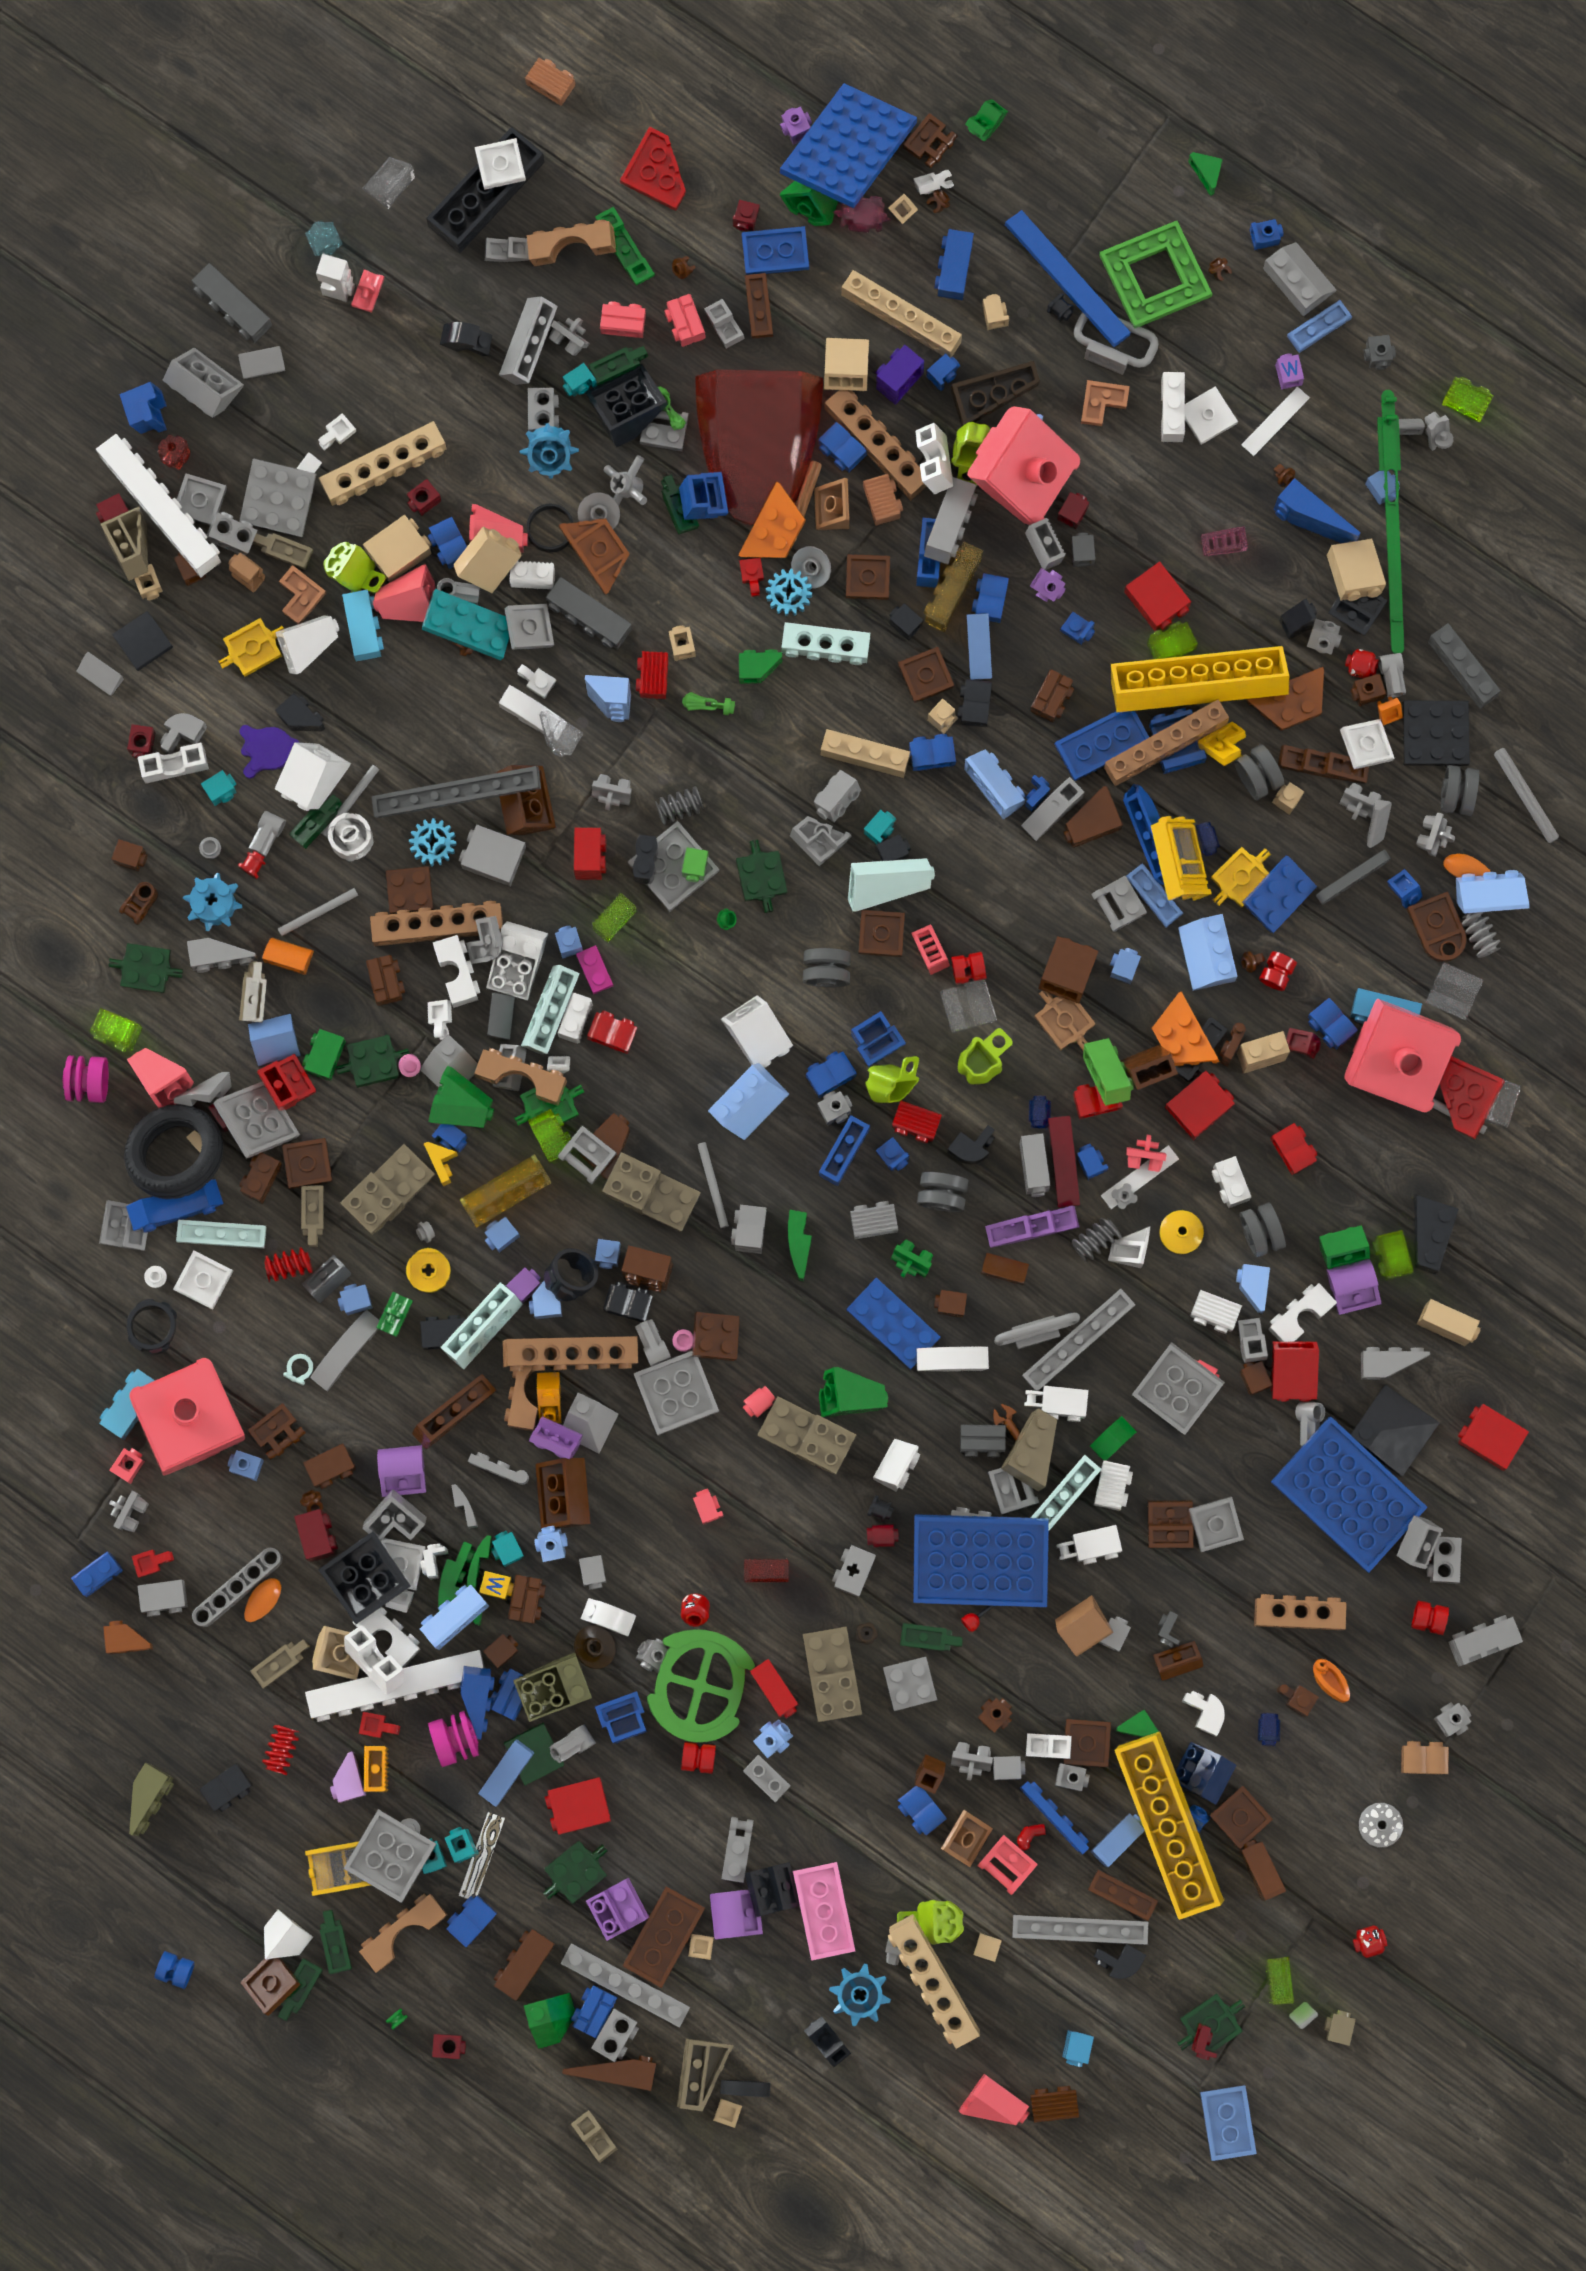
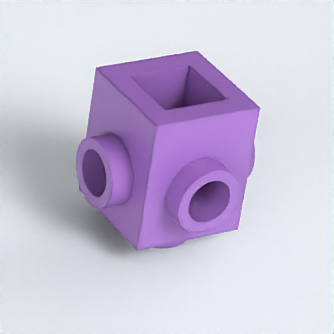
M801 107L788 109L781 115L783 121L780 124L785 136L789 135L793 145L801 141L812 124L808 112L803 113Z
M1041 568L1030 587L1038 591L1036 596L1047 602L1048 599L1055 601L1056 598L1060 599L1065 591L1064 585L1066 583L1061 581L1063 576L1054 570L1049 573ZM1052 583L1051 587L1047 589L1048 584Z

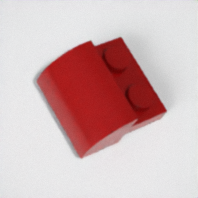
M295 1054L279 1062L275 1061L257 1071L279 1111L289 1109L295 1106L297 1102L316 1093L315 1087Z

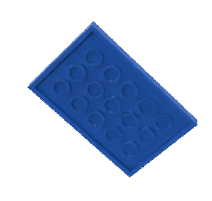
M844 83L780 167V174L855 208L916 125L917 117Z
M1328 1417L1271 1481L1281 1493L1367 1573L1375 1567L1408 1530L1413 1516H1420L1427 1508L1422 1501L1332 1417Z
M915 1514L913 1603L1047 1607L1049 1519Z

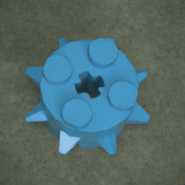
M549 423L545 427L536 429L534 432L528 431L526 433L529 439L528 448L520 450V454L528 457L530 464L528 471L534 472L538 470L540 474L547 475L550 479L553 478V475L561 473L563 469L571 471L570 455L579 452V449L571 447L568 437L570 431L550 426Z
M216 873L214 878H206L204 880L195 878L196 885L193 887L191 894L183 896V899L188 901L192 908L191 913L187 917L188 920L200 919L202 923H205L206 931H210L213 925H221L222 923L228 927L231 926L230 918L233 916L235 909L242 908V904L236 902L233 896L238 885L236 883L227 885L221 881L220 873ZM215 898L217 902H213V904L210 905L209 901Z
M864 1964L860 1972L850 1973L845 1968L841 1969L843 1980L840 1986L829 1988V1991L838 1996L839 2001L833 2012L837 2014L845 2011L851 2016L852 2026H856L860 2018L867 2016L877 2022L876 2010L880 2004L890 2003L891 2000L882 1994L881 1986L885 1982L886 1977L874 1978L872 1975H869L868 1964ZM856 1989L866 1991L863 2001L854 1999L853 1996L856 1995L854 1992Z

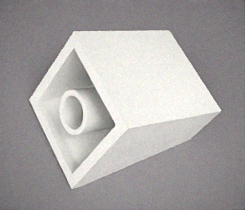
M321 616L275 632L289 673H301L338 638L337 632L339 627L335 619L332 620L331 616Z
M294 743L275 790L282 793L281 796L284 799L297 802V806L303 810L319 809L348 770L351 763L320 744Z
M755 996L721 1019L751 1065L760 1063L765 1068L771 1064L772 1059L777 1056H784L790 1051L789 1048L793 1046L767 1002L759 996Z

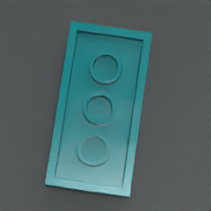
M434 589L432 592L422 630L495 659L502 660L504 658L509 640L506 616L438 589Z

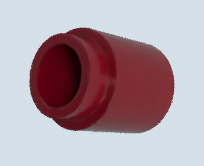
M893 1524L872 1525V1528H867L868 1546L873 1545V1548L894 1547V1542H899L898 1529H894Z

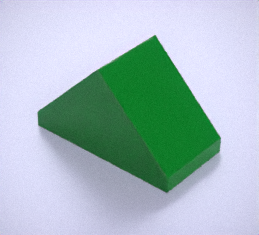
M1195 152L1191 153L1188 160L1190 166L1209 195H1214L1222 159Z
M1121 1416L1090 1447L1103 1461H1107L1137 1431Z
M1142 1710L1116 1727V1732L1137 1737H1145L1159 1732L1145 1710Z

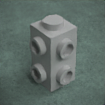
M840 770L829 780L825 789L817 794L814 800L817 809L816 813L825 820L828 818L835 822L845 813L849 804L858 798L861 789L857 780Z

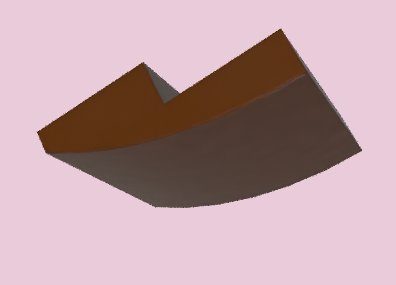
M1192 1500L1148 1501L1149 1548H1193V1523L1189 1509L1193 1508Z

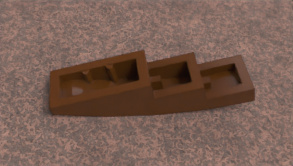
M1288 745L1281 746L1278 767L1343 781L1367 783L1369 766L1354 769L1349 756L1333 752L1324 753L1309 748L1303 750Z

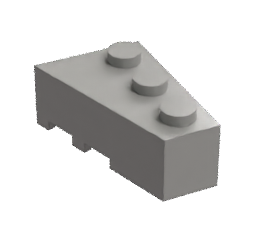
M1506 1615L1493 1619L1495 1623L1493 1625L1486 1626L1483 1623L1473 1627L1474 1632L1467 1635L1465 1631L1452 1635L1453 1640L1448 1643L1458 1667L1523 1642L1514 1618L1507 1619Z

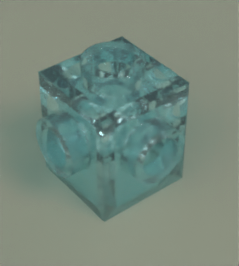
M315 222L312 224V228L305 233L315 256H322V254L331 255L343 244L333 222Z

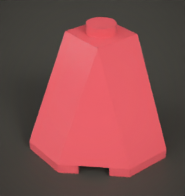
M472 504L473 515H470V542L481 528L485 527L498 531L506 538L514 539L519 544L520 552L524 553V546H528V533H524L522 525L477 504Z
M427 565L419 566L381 587L375 593L373 606L377 612L379 611L382 619L424 622L432 592L436 589L435 581Z
M147 1048L136 1052L127 1059L158 1108L175 1105L174 1098L186 1092L187 1089H191L194 1083L185 1068Z
M983 2074L958 2110L963 2115L1017 2125L1018 2122L1023 2123L1030 2113L1027 2111L1029 2108L1027 2104L986 2074Z

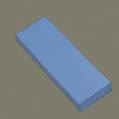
M1341 300L1288 333L1287 337L1300 353L1351 320L1352 316Z
M968 614L967 632L970 679L992 678L989 614Z
M1143 863L1126 876L1132 887L1165 927H1168L1183 915V912L1173 900H1168L1166 891L1154 879Z
M515 1740L478 1794L497 1807L534 1752L519 1740Z

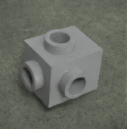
M1316 619L1307 647L1315 649L1319 653L1332 654L1334 647H1339L1342 635H1338L1340 626L1330 621Z
M832 1091L823 1096L824 1100L817 1103V1107L827 1126L834 1122L840 1124L849 1118L848 1115L851 1114L850 1107H852V1103L847 1095H842L841 1091L838 1093Z
M657 1638L656 1640L647 1639V1641L642 1642L639 1646L636 1659L641 1661L640 1666L647 1671L652 1672L654 1670L658 1673L668 1651L666 1649L667 1646Z
M1452 1702L1440 1709L1442 1713L1434 1718L1446 1737L1454 1733L1457 1736L1469 1729L1467 1724L1471 1723L1469 1719L1471 1714L1465 1705L1461 1706L1459 1703L1453 1705ZM1453 1715L1457 1718L1456 1723L1452 1720Z

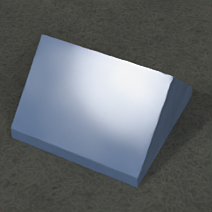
M291 1014L263 1020L262 1023L248 1024L250 1041L258 1066L271 1064L275 1061L279 1062L293 1054L296 1057L301 1056Z

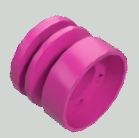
M69 1055L67 1057L63 1071V1088L66 1101H73L76 1096L77 1102H81L85 1092H87L89 1102L104 1103L106 1101L109 1080L108 1060L106 1057H91L88 1066H86L83 1056H79L77 1061L75 1056Z
M465 1711L459 1713L461 1719L459 1724L455 1715H451L452 1726L447 1727L443 1719L428 1723L432 1741L442 1767L457 1763L456 1752L459 1751L464 1760H467L468 1754L466 1749L470 1748L473 1757L479 1756L478 1739L471 1720Z

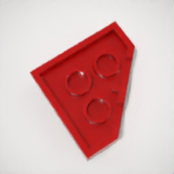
M649 126L624 171L620 183L676 211L686 194L685 186L668 135Z
M1451 1056L1440 1081L1442 1094L1454 1129L1476 1139L1505 1081Z

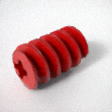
M302 1247L299 1248V1254H296L294 1249H291L290 1256L285 1251H282V1258H279L274 1253L272 1261L268 1255H265V1268L269 1283L271 1276L276 1282L279 1281L280 1274L284 1280L287 1279L288 1272L293 1278L296 1277L297 1270L300 1275H304L305 1268L309 1273H313L308 1251L305 1252Z
M274 1725L273 1728L278 1731V1734H271L270 1736L275 1742L267 1744L273 1750L265 1751V1754L270 1759L262 1760V1763L267 1766L265 1769L287 1775L288 1772L283 1767H290L291 1765L286 1761V1758H293L294 1756L289 1750L296 1749V1746L291 1742L299 1741V1738L294 1734L298 1731Z

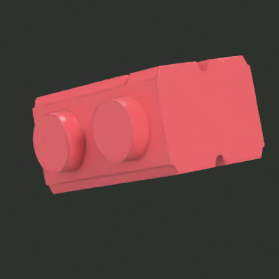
M691 294L668 301L667 310H664L668 323L672 322L675 329H672V334L675 341H680L681 346L684 347L705 339V331Z
M618 302L603 304L600 323L601 334L643 338L646 319L645 308L638 304H630L629 307L621 306Z

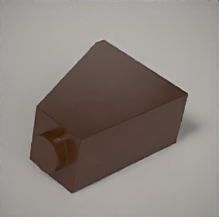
M1107 786L1102 787L1066 823V831H1063L1066 842L1071 843L1073 848L1122 829V822Z
M613 1113L593 1133V1135L617 1153L600 1174L606 1181L620 1153L623 1152L630 1133V1128L628 1127L630 1123L621 1114L617 1116ZM578 1152V1154L594 1169L597 1167L585 1156H583L580 1152Z
M1254 1839L1245 1843L1244 1849L1240 1850V1853L1261 1901L1286 1892L1263 1842L1257 1843Z

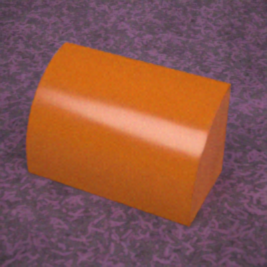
M271 938L265 948L262 959L265 963L306 975L314 950Z

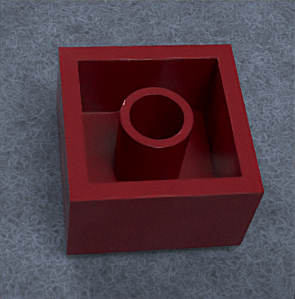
M318 1509L294 1516L307 1561L311 1563L336 1555L335 1550L338 1549L335 1536L333 1534L330 1535L329 1528H332V1523L327 1513Z

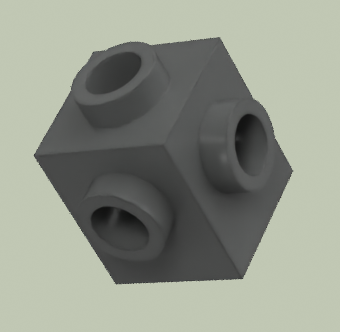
M1390 336L1368 337L1366 349H1364V360L1369 363V368L1383 370L1391 366L1396 353L1394 345L1391 346Z

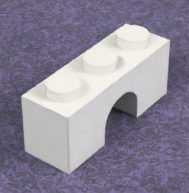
M322 254L316 272L318 281L322 282L320 287L322 295L347 302L348 296L353 295L355 288L351 269H349L347 261Z
M1163 372L1161 379V401L1163 402L1161 442H1183L1185 435V372Z
M935 423L916 430L917 446L926 459L925 463L920 464L922 482L934 494L953 487L946 434Z
M202 743L180 747V751L173 754L161 755L157 752L138 757L141 775L145 783L209 769Z
M458 935L433 942L440 967L454 965L459 969L458 977L452 982L445 983L453 1008L477 1001V994L480 993L477 980L472 982L470 974L474 973L471 961L465 960L464 953L467 952L464 940L459 941Z
M1320 1283L1315 1287L1311 1284L1302 1292L1304 1297L1300 1301H1297L1295 1298L1286 1307L1288 1311L1283 1316L1279 1313L1270 1321L1272 1326L1268 1330L1279 1342H1294L1304 1333V1330L1297 1322L1299 1313L1304 1311L1311 1312L1319 1320L1337 1303Z
M383 1607L376 1610L357 1625L354 1621L352 1622L356 1627L363 1625L372 1636L382 1630L388 1631L392 1636V1644L385 1654L391 1655L402 1668L421 1650L417 1646L420 1642L411 1633L406 1636L401 1631L404 1627L396 1619L390 1621L385 1616L387 1611Z
M363 1625L344 1637L347 1654L386 1695L404 1684V1669L391 1655L383 1657L376 1646V1639Z

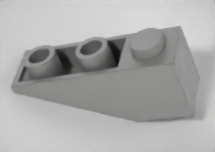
M1069 777L1021 826L1037 841L1083 799L1085 792Z
M211 938L187 941L191 968L193 971L197 970L198 973L208 972L213 967L228 969L231 968L232 964L238 963L241 966H246L251 961L258 960L254 952Z
M1367 1347L1366 1351L1361 1353V1380H1384L1427 1358L1430 1352H1424V1348H1411V1351H1402L1400 1347H1391L1389 1351H1380L1379 1347Z

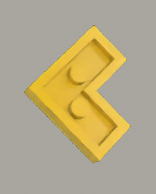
M1230 722L1198 740V746L1225 766L1241 757V750L1234 744L1246 738L1245 730L1234 722Z

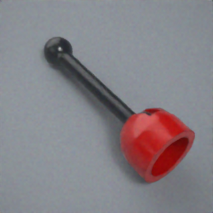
M988 1605L978 1614H966L961 1618V1622L972 1633L979 1627V1618L994 1606Z

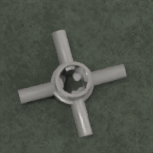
M639 455L636 456L628 472L618 473L610 465L604 467V472L612 478L610 487L616 493L613 499L616 500L618 506L623 498L629 497L634 498L641 505L647 502V498L641 494L643 481L641 478L636 477L644 461V458Z

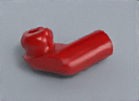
M1044 1824L1024 1827L1017 1837L1018 1847L1021 1850H1028L1034 1836L1046 1835Z

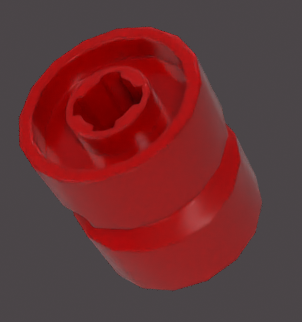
M1272 951L1267 961L1268 967L1263 969L1259 981L1272 989L1284 991L1289 981L1287 976L1292 975L1297 962L1282 953Z
M982 952L970 953L968 957L964 955L951 957L956 985L968 983L969 979L974 981L986 979Z
M1418 1600L1411 1627L1421 1631L1428 1628L1430 1633L1443 1635L1448 1620L1449 1607L1441 1605L1432 1607L1431 1603Z
M685 1742L681 1770L694 1772L698 1768L700 1773L713 1774L716 1745L703 1744L699 1747L697 1743Z

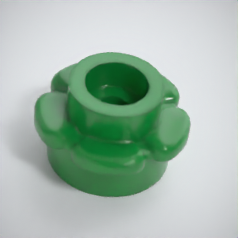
M727 908L721 910L717 915L719 927L728 930L735 926L736 914Z

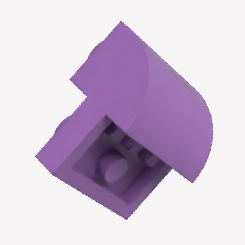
M1370 1259L1326 1269L1330 1288L1333 1292L1334 1300L1337 1302L1335 1305L1339 1315L1381 1304L1377 1286L1378 1281Z
M542 1416L529 1441L538 1448L554 1452L560 1458L570 1459L577 1452L583 1435Z
M422 1445L378 1450V1474L382 1497H386L392 1489L400 1495L426 1493Z
M629 1878L586 1900L606 1941L649 1918Z
M749 1890L710 1894L715 1939L763 1934L761 1916L755 1917Z

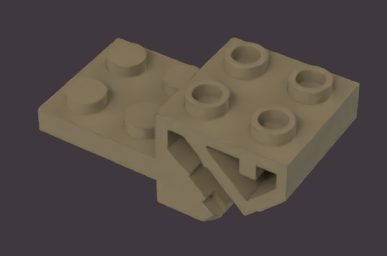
M403 1144L374 1174L371 1172L340 1204L373 1235L382 1229L388 1220H393L405 1208V1205L435 1176V1173Z
M622 1152L602 1190L604 1195L614 1201L623 1203L625 1207L641 1215H646L681 1233L701 1192L661 1174L660 1170Z
M777 1396L757 1435L797 1456L801 1460L811 1465H816L834 1475L839 1471L856 1438V1434L819 1415H814Z
M847 1627L803 1634L818 1722L862 1715Z

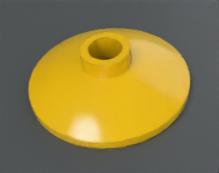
M1184 1210L1174 1211L1167 1215L1161 1223V1241L1171 1252L1187 1254L1194 1251L1202 1242L1204 1235L1203 1225L1199 1218L1191 1212ZM1180 1227L1185 1228L1186 1234H1179L1178 1229Z

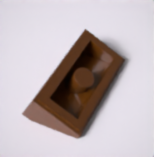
M986 1253L981 1274L1024 1285L1029 1264Z
M1195 1641L1153 1655L1162 1681L1203 1667L1202 1657Z

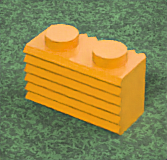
M364 1746V1792L388 1791L386 1787L388 1786L387 1778L389 1777L387 1775V1769L389 1768L387 1766L389 1763L387 1761L389 1759L387 1751L389 1749L385 1746Z

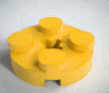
M425 1248L417 1251L409 1259L406 1266V1274L415 1289L425 1293H433L446 1286L450 1278L451 1268L448 1260L441 1252L436 1249ZM427 1265H431V1268L435 1269L431 1276L422 1273V1270L426 1269Z

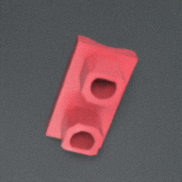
M364 270L351 304L352 307L372 313L384 281V276Z
M1151 1135L1146 1136V1141L1137 1139L1136 1146L1145 1147L1144 1150L1127 1147L1126 1155H1128V1167L1140 1169L1142 1157L1150 1159L1148 1170L1160 1172L1163 1161H1166V1153L1149 1150L1150 1148L1158 1149L1159 1143L1151 1142Z

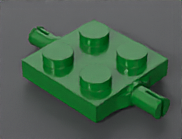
M581 1084L571 1090L565 1087L559 1105L556 1106L537 1099L535 1087L520 1095L525 1105V1113L514 1119L518 1126L530 1120L541 1135L579 1116L574 1106L573 1098L585 1092Z

